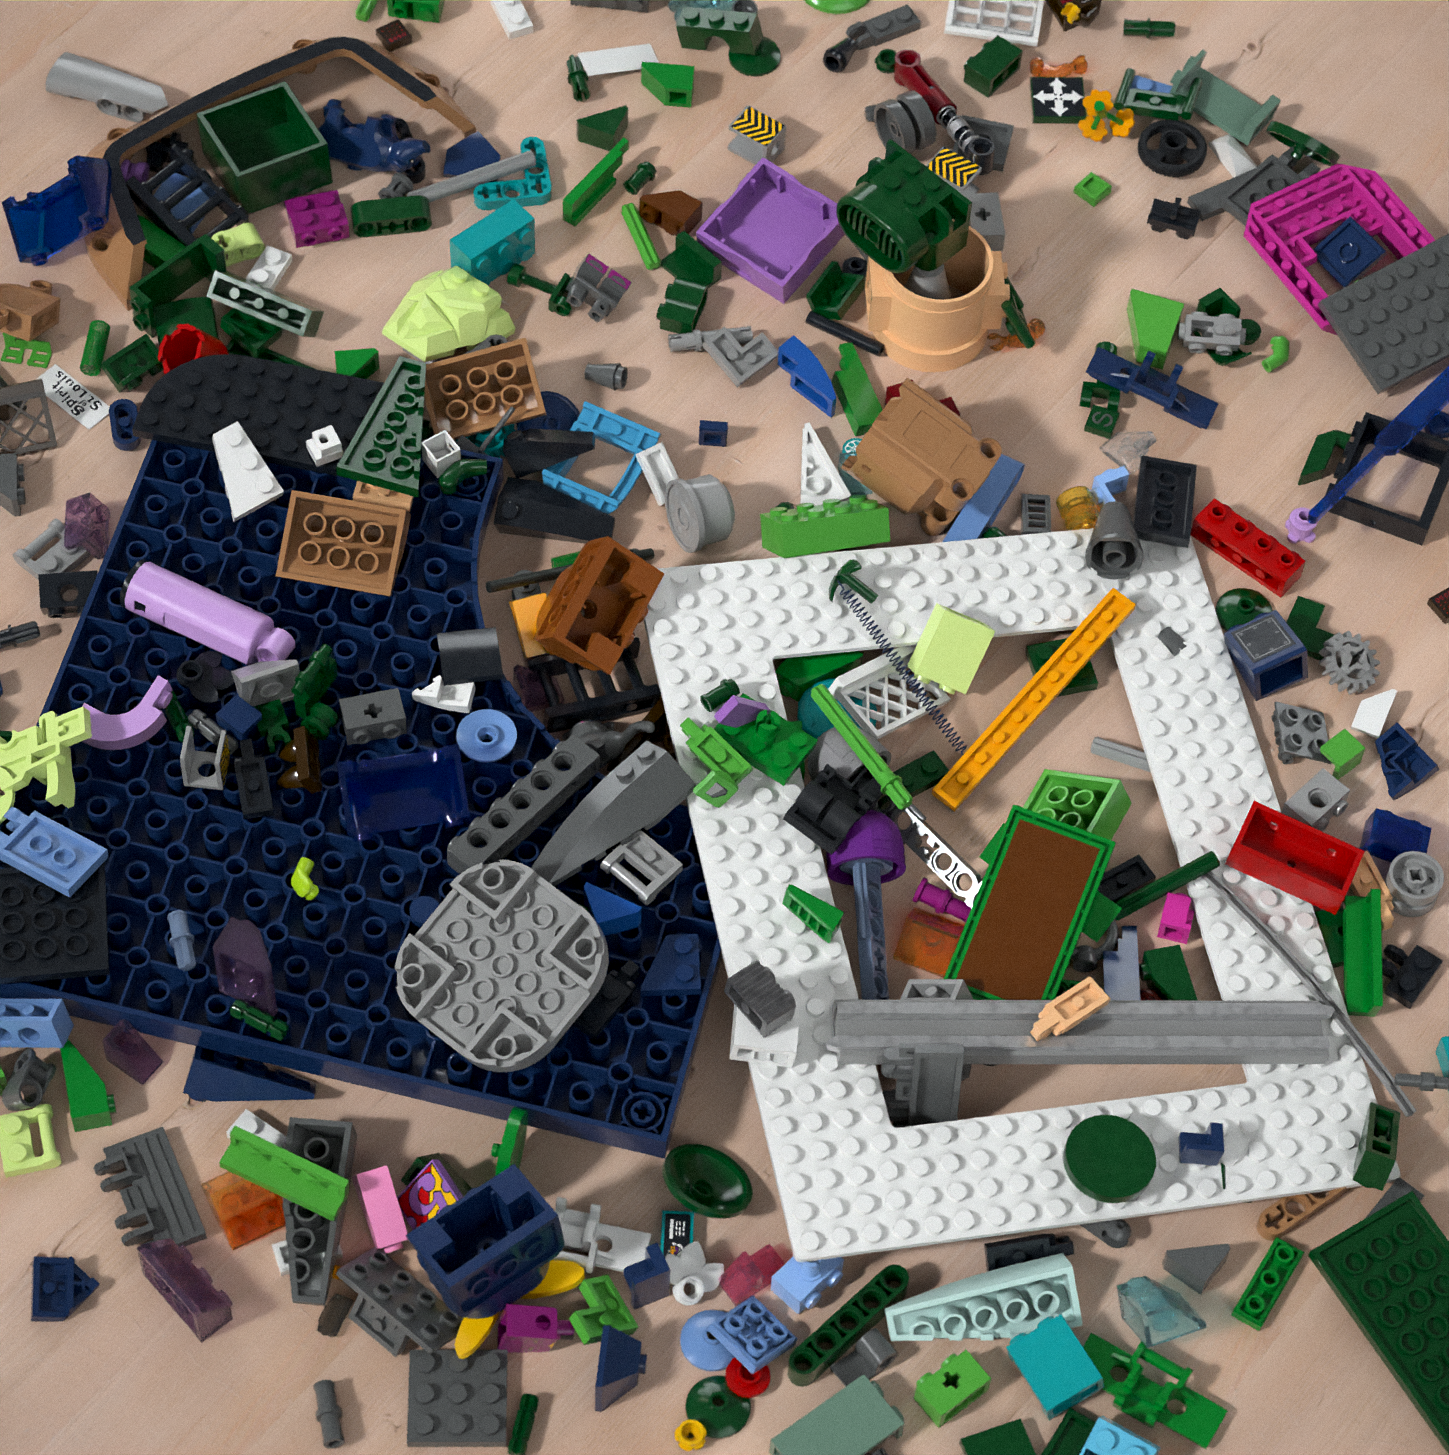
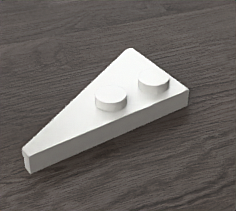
M810 422L804 424L802 431L800 504L813 503L815 506L822 505L823 500L839 499L840 502L849 500L851 494Z

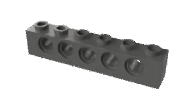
M574 734L566 741H560L553 749L552 754L545 760H539L534 765L530 774L524 779H518L513 784L508 794L503 798H497L486 814L475 818L463 835L456 836L450 841L447 846V864L461 874L476 864L483 863L486 865L503 860L600 771V755ZM560 768H567V769H569V770H567V771H561V770H558V769H560ZM539 787H546V788H548V789H546V790H539V789H537V788H539ZM518 806H526L527 808H526V809H518V808H516V807H518ZM498 825L506 826L502 829L496 828V826ZM478 844L485 845V847L476 848L474 846Z

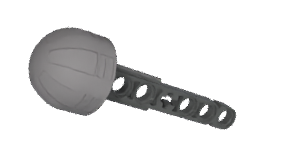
M835 727L825 731L817 738V745L808 757V771L813 781L817 778L819 772L823 771L826 764L837 770V773L850 783L866 767ZM859 728L889 766L891 753L873 735ZM890 798V805L883 810L878 806V802H876L872 810L883 813L897 825L901 833L903 845L906 843L957 895L965 897L964 902L972 908L982 883L981 875L925 821L927 817L915 805L911 804L904 810H900ZM906 812L910 816L911 823L907 829L903 830L898 825V818L902 813ZM929 836L927 839L928 844L932 848L939 849L933 852L929 847H921L922 840L920 837ZM944 853L949 854L952 859V865L948 870H943L939 866V858ZM967 873L972 877L973 884L969 890L964 891L960 887L959 880L963 874Z

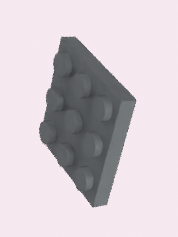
M410 1350L407 1447H506L507 1350H476L464 1359H459L455 1350H436L433 1353H428L426 1350Z

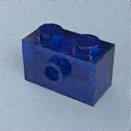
M1376 808L1365 821L1360 849L1368 850L1371 856L1391 863L1398 855L1404 852L1418 851L1427 854L1432 828L1424 826L1416 820H1408L1394 815L1391 811Z

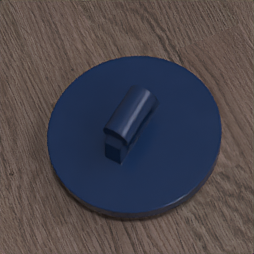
M543 391L541 395L546 415L516 423L517 430L521 431L530 428L570 431L574 421H577L580 412L565 396L556 392Z

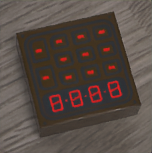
M399 19L376 29V36L389 52L412 42V35Z
M1449 587L1429 598L1427 603L1444 624L1449 622Z

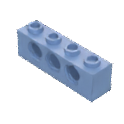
M0 998V1047H64L74 1025L62 999Z

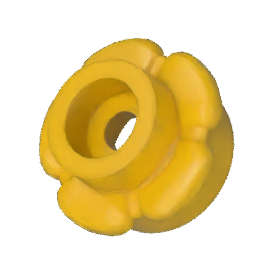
M686 1420L675 1430V1440L679 1442V1447L685 1451L699 1450L706 1442V1429L696 1420ZM688 1434H693L694 1437L690 1439L688 1438Z

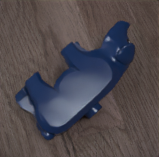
M330 99L327 105L324 106L323 114L325 120L318 130L328 144L329 159L347 164V168L350 170L361 171L366 169L375 172L396 171L403 173L415 167L420 162V156L423 153H430V145L427 141L415 138L399 140L395 128L397 118L388 114H383L381 118L368 116L366 123L353 124L344 115L345 109L341 107V101Z

